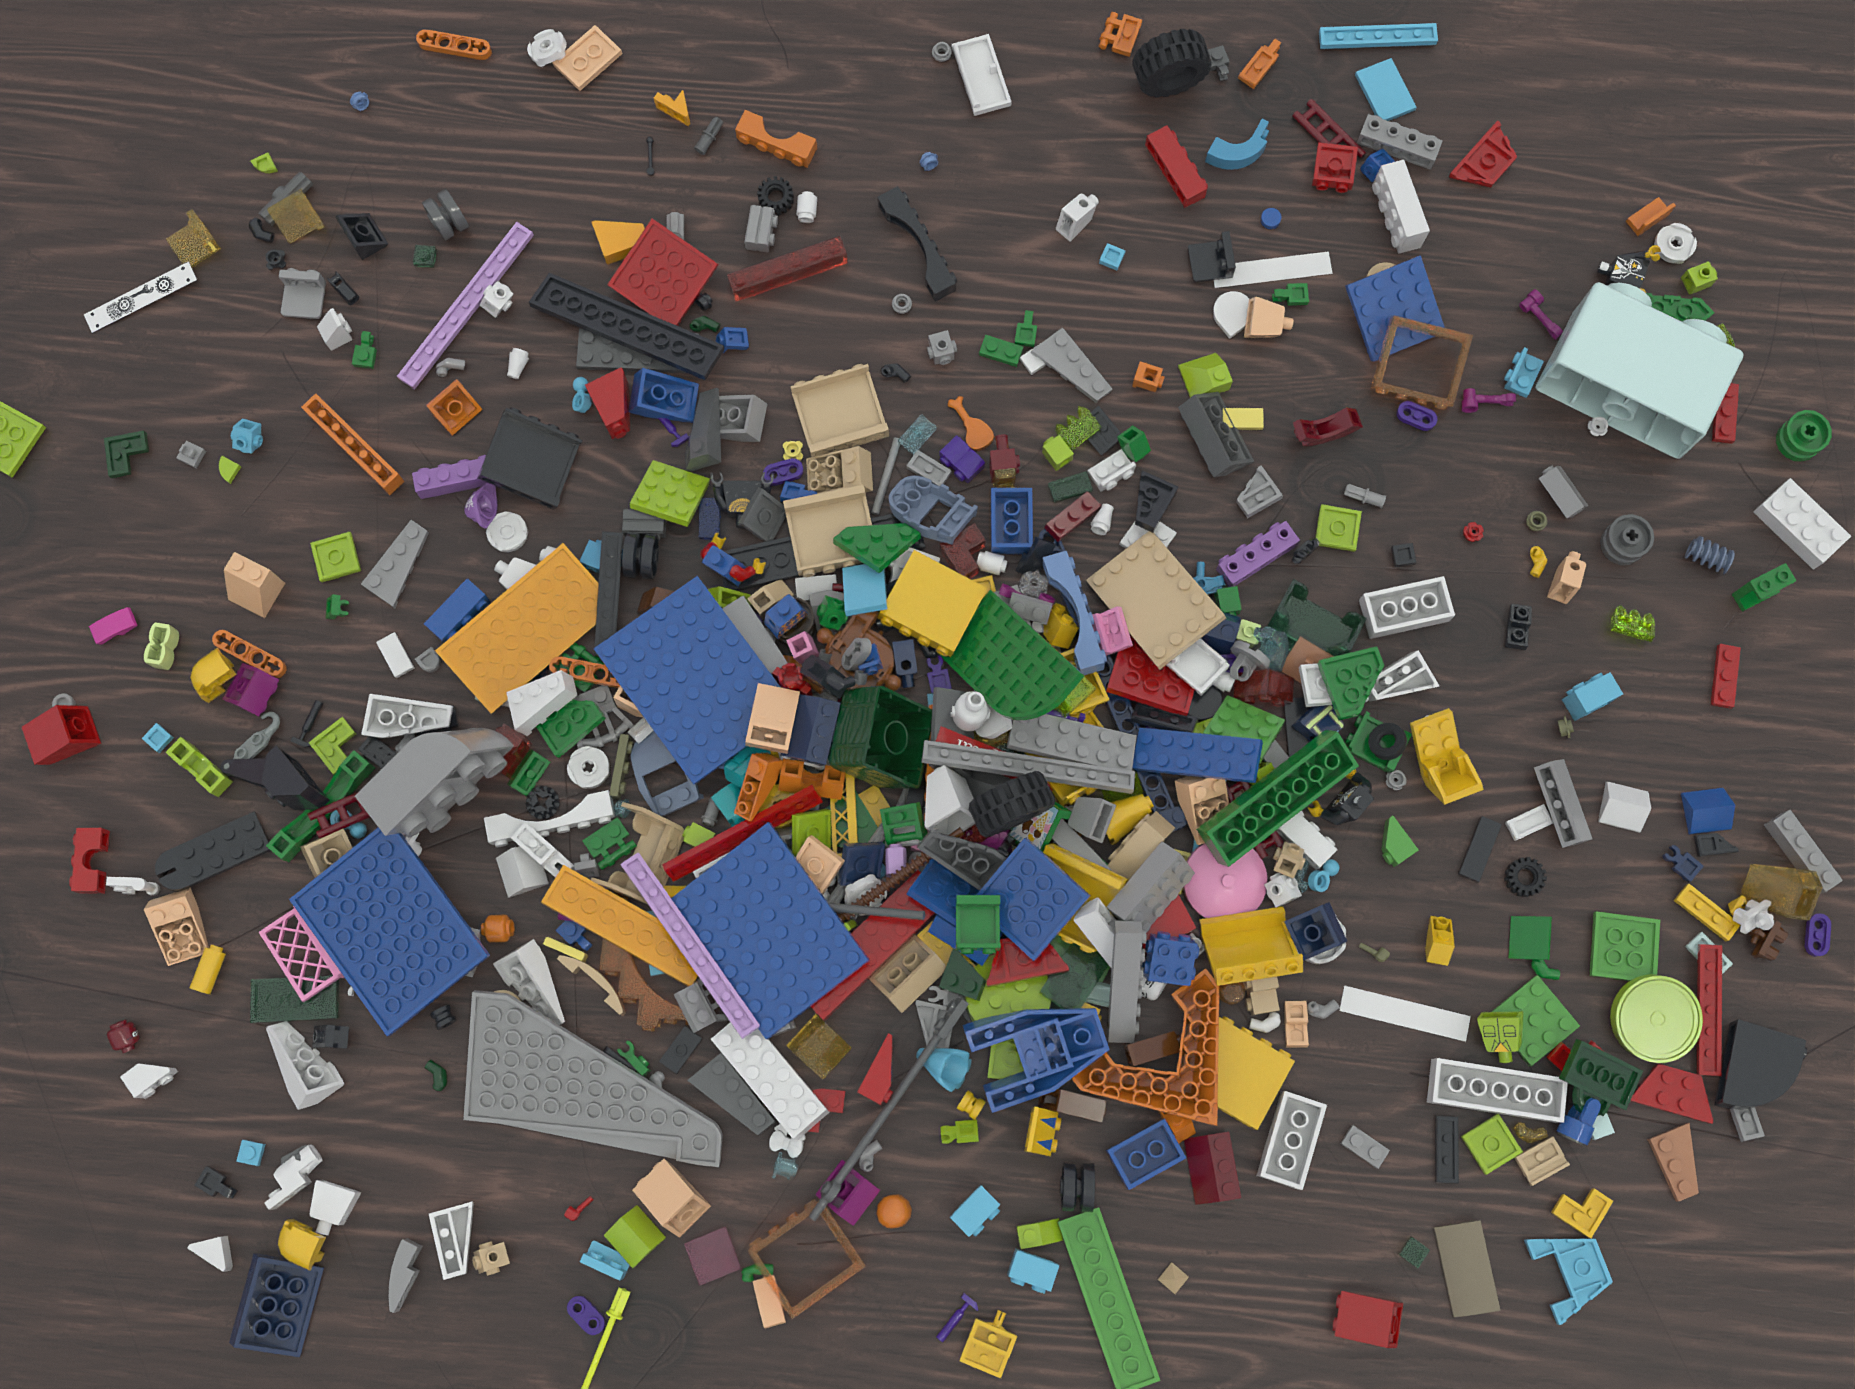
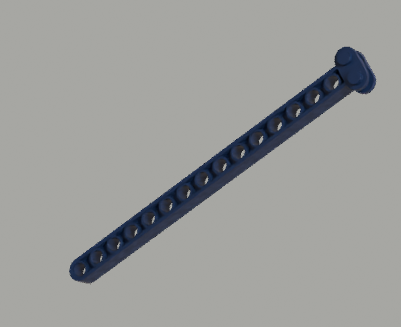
M1046 529L1040 532L1039 538L1051 537L1054 540L1053 543L1056 546L1051 555L1065 551L1061 540L1057 542ZM1079 587L1081 594H1084L1082 588ZM1057 589L1067 613L1074 619L1075 624L1079 628L1078 618L1074 614L1073 606ZM1087 605V606H1086V609H1087V612L1089 613V612H1091V609H1090L1089 605ZM1079 629L1076 633L1077 638H1079ZM1110 655L1106 656L1107 662L1104 664V666L1108 667L1109 672L1102 674L1097 671L1105 690L1114 666ZM1106 692L1109 701L1105 702L1116 730L1136 735L1137 741L1139 728L1141 727L1138 723L1131 722L1134 710L1129 699ZM1122 703L1125 706V710L1121 712L1115 710L1114 704ZM1130 722L1133 725V729L1129 731L1123 729L1122 723ZM1134 770L1144 796H1149L1154 805L1151 808L1152 814L1157 811L1172 824L1175 829L1171 833L1184 828L1187 824L1185 815L1180 806L1174 807L1161 774ZM1154 779L1157 782V787H1148L1146 780ZM1162 798L1165 801V806L1157 807L1154 800Z

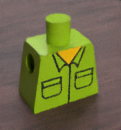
M1523 1011L1481 1012L1477 1021L1486 1050L1488 1052H1498L1500 1063L1512 1062V1052L1518 1051L1522 1045Z

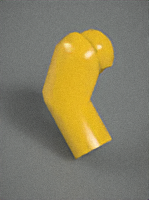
M1534 546L1530 550V556L1534 563L1530 574L1533 577L1539 578L1547 564V558L1539 546Z

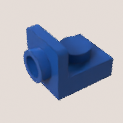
M1381 149L1371 154L1360 167V170L1371 182H1374L1381 165L1395 161L1384 149Z
M724 327L717 334L716 342L724 345L723 353L727 349L746 350L749 347L746 328Z
M875 643L872 644L870 655L862 665L858 666L859 670H862L863 673H868V676L878 673V670L883 669Z

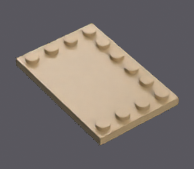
M1150 531L1086 580L1109 610L1117 606L1122 607L1129 634L1159 670L1226 619L1224 613L1160 539Z

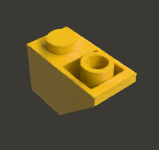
M1055 603L1051 608L1047 625L1044 624L1043 634L1051 645L1068 649L1079 628L1075 624L1074 619L1067 613L1066 608L1059 603Z
M1430 916L1425 947L1426 961L1448 966L1455 947L1452 919Z

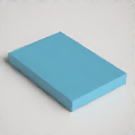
M1392 58L1355 73V77L1375 115L1390 121L1416 110V105Z
M865 564L842 568L846 616L887 609L885 569L878 573Z

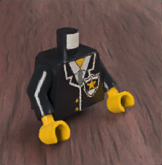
M1654 245L1648 251L1644 250L1617 255L1612 264L1601 261L1597 273L1607 276L1605 281L1607 286L1612 283H1626L1646 293L1641 286L1650 263L1648 259L1651 258L1653 261H1658L1660 255L1654 253L1661 252L1659 246Z
M1354 769L1345 776L1348 779L1352 778V780L1347 783L1326 809L1323 810L1317 800L1312 802L1315 808H1307L1313 817L1321 815L1322 819L1335 825L1355 821L1374 800V797L1371 795L1372 784L1359 772L1356 773V769Z

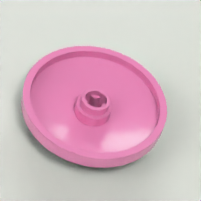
M1205 843L1198 846L1188 857L1186 862L1195 874L1192 876L1191 881L1183 887V891L1190 906L1202 917L1211 918L1255 911L1262 903L1267 890L1264 885L1267 883V872L1262 859H1260L1254 849H1251L1229 867L1218 864Z

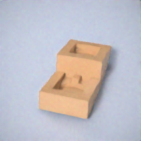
M1285 1001L1286 1048H1307L1309 1046L1307 1001Z
M772 1275L753 1281L764 1328L786 1323L775 1276Z

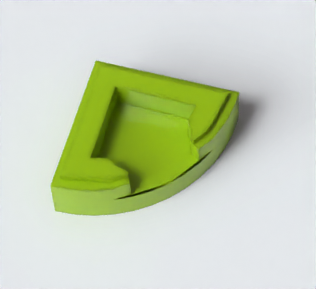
M269 153L250 160L253 166L260 172H278Z
M221 456L219 461L220 474L231 484L241 466Z

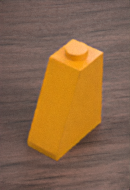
M592 221L607 265L625 259L645 229L642 223Z

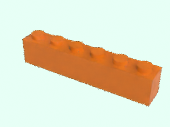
M317 394L313 395L301 406L306 414L389 495L405 482Z

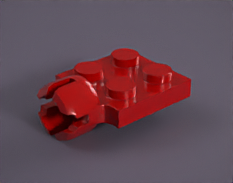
M787 663L782 666V669L776 667L772 672L774 679L781 688L800 691V695L813 696L811 685L804 680V675L800 673V666L797 667L794 663Z

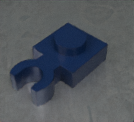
M1671 845L1669 849L1673 851V857L1665 853L1662 855L1663 859L1667 862H1673L1675 865L1671 869L1686 882H1691L1704 866L1688 852L1681 855L1679 848Z

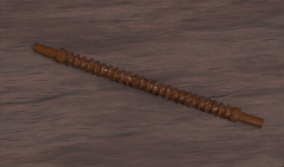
M959 827L949 835L960 838L965 833ZM921 852L920 856L916 855L915 860L911 859V863L906 862L905 867L901 866V870H896V874L891 873V877H886V881L881 880L880 885L876 884V888L872 887L871 892L866 891L865 896L861 895V899L856 898V902H851V905L870 906V902H875V898L879 899L880 894L885 895V891L889 892L890 887L895 888L896 883L900 884V880L904 881L905 876L910 877L909 874H914L915 869H920L919 866L924 867L925 862L929 863L931 857ZM836 913L843 923H845L846 919L850 920V916H855V914Z

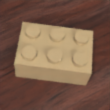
M1157 811L1151 816L1147 814L1110 855L1108 859L1111 862L1107 866L1112 872L1130 880L1175 827Z

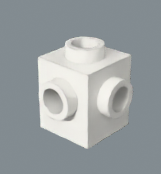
M497 281L493 286L489 285L483 292L485 296L480 306L496 318L502 310L506 312L513 302L510 300L513 293L508 286Z
M1281 873L1271 876V881L1264 884L1267 889V895L1273 901L1275 907L1286 905L1302 896L1296 879Z

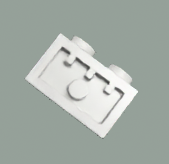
M1121 449L1090 468L1087 473L1100 492L1105 489L1108 491L1114 488L1122 478L1124 480L1130 478L1134 474L1136 464L1134 462L1131 463Z

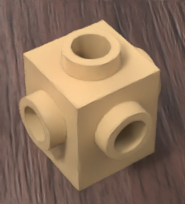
M1284 841L1282 848L1277 847L1273 859L1276 860L1274 871L1294 879L1297 870H1302L1306 859L1303 858L1304 849L1300 848L1297 844Z
M492 1241L479 1245L480 1250L473 1252V1265L476 1270L478 1269L479 1274L486 1272L488 1276L500 1272L499 1267L510 1264L504 1242L493 1245Z

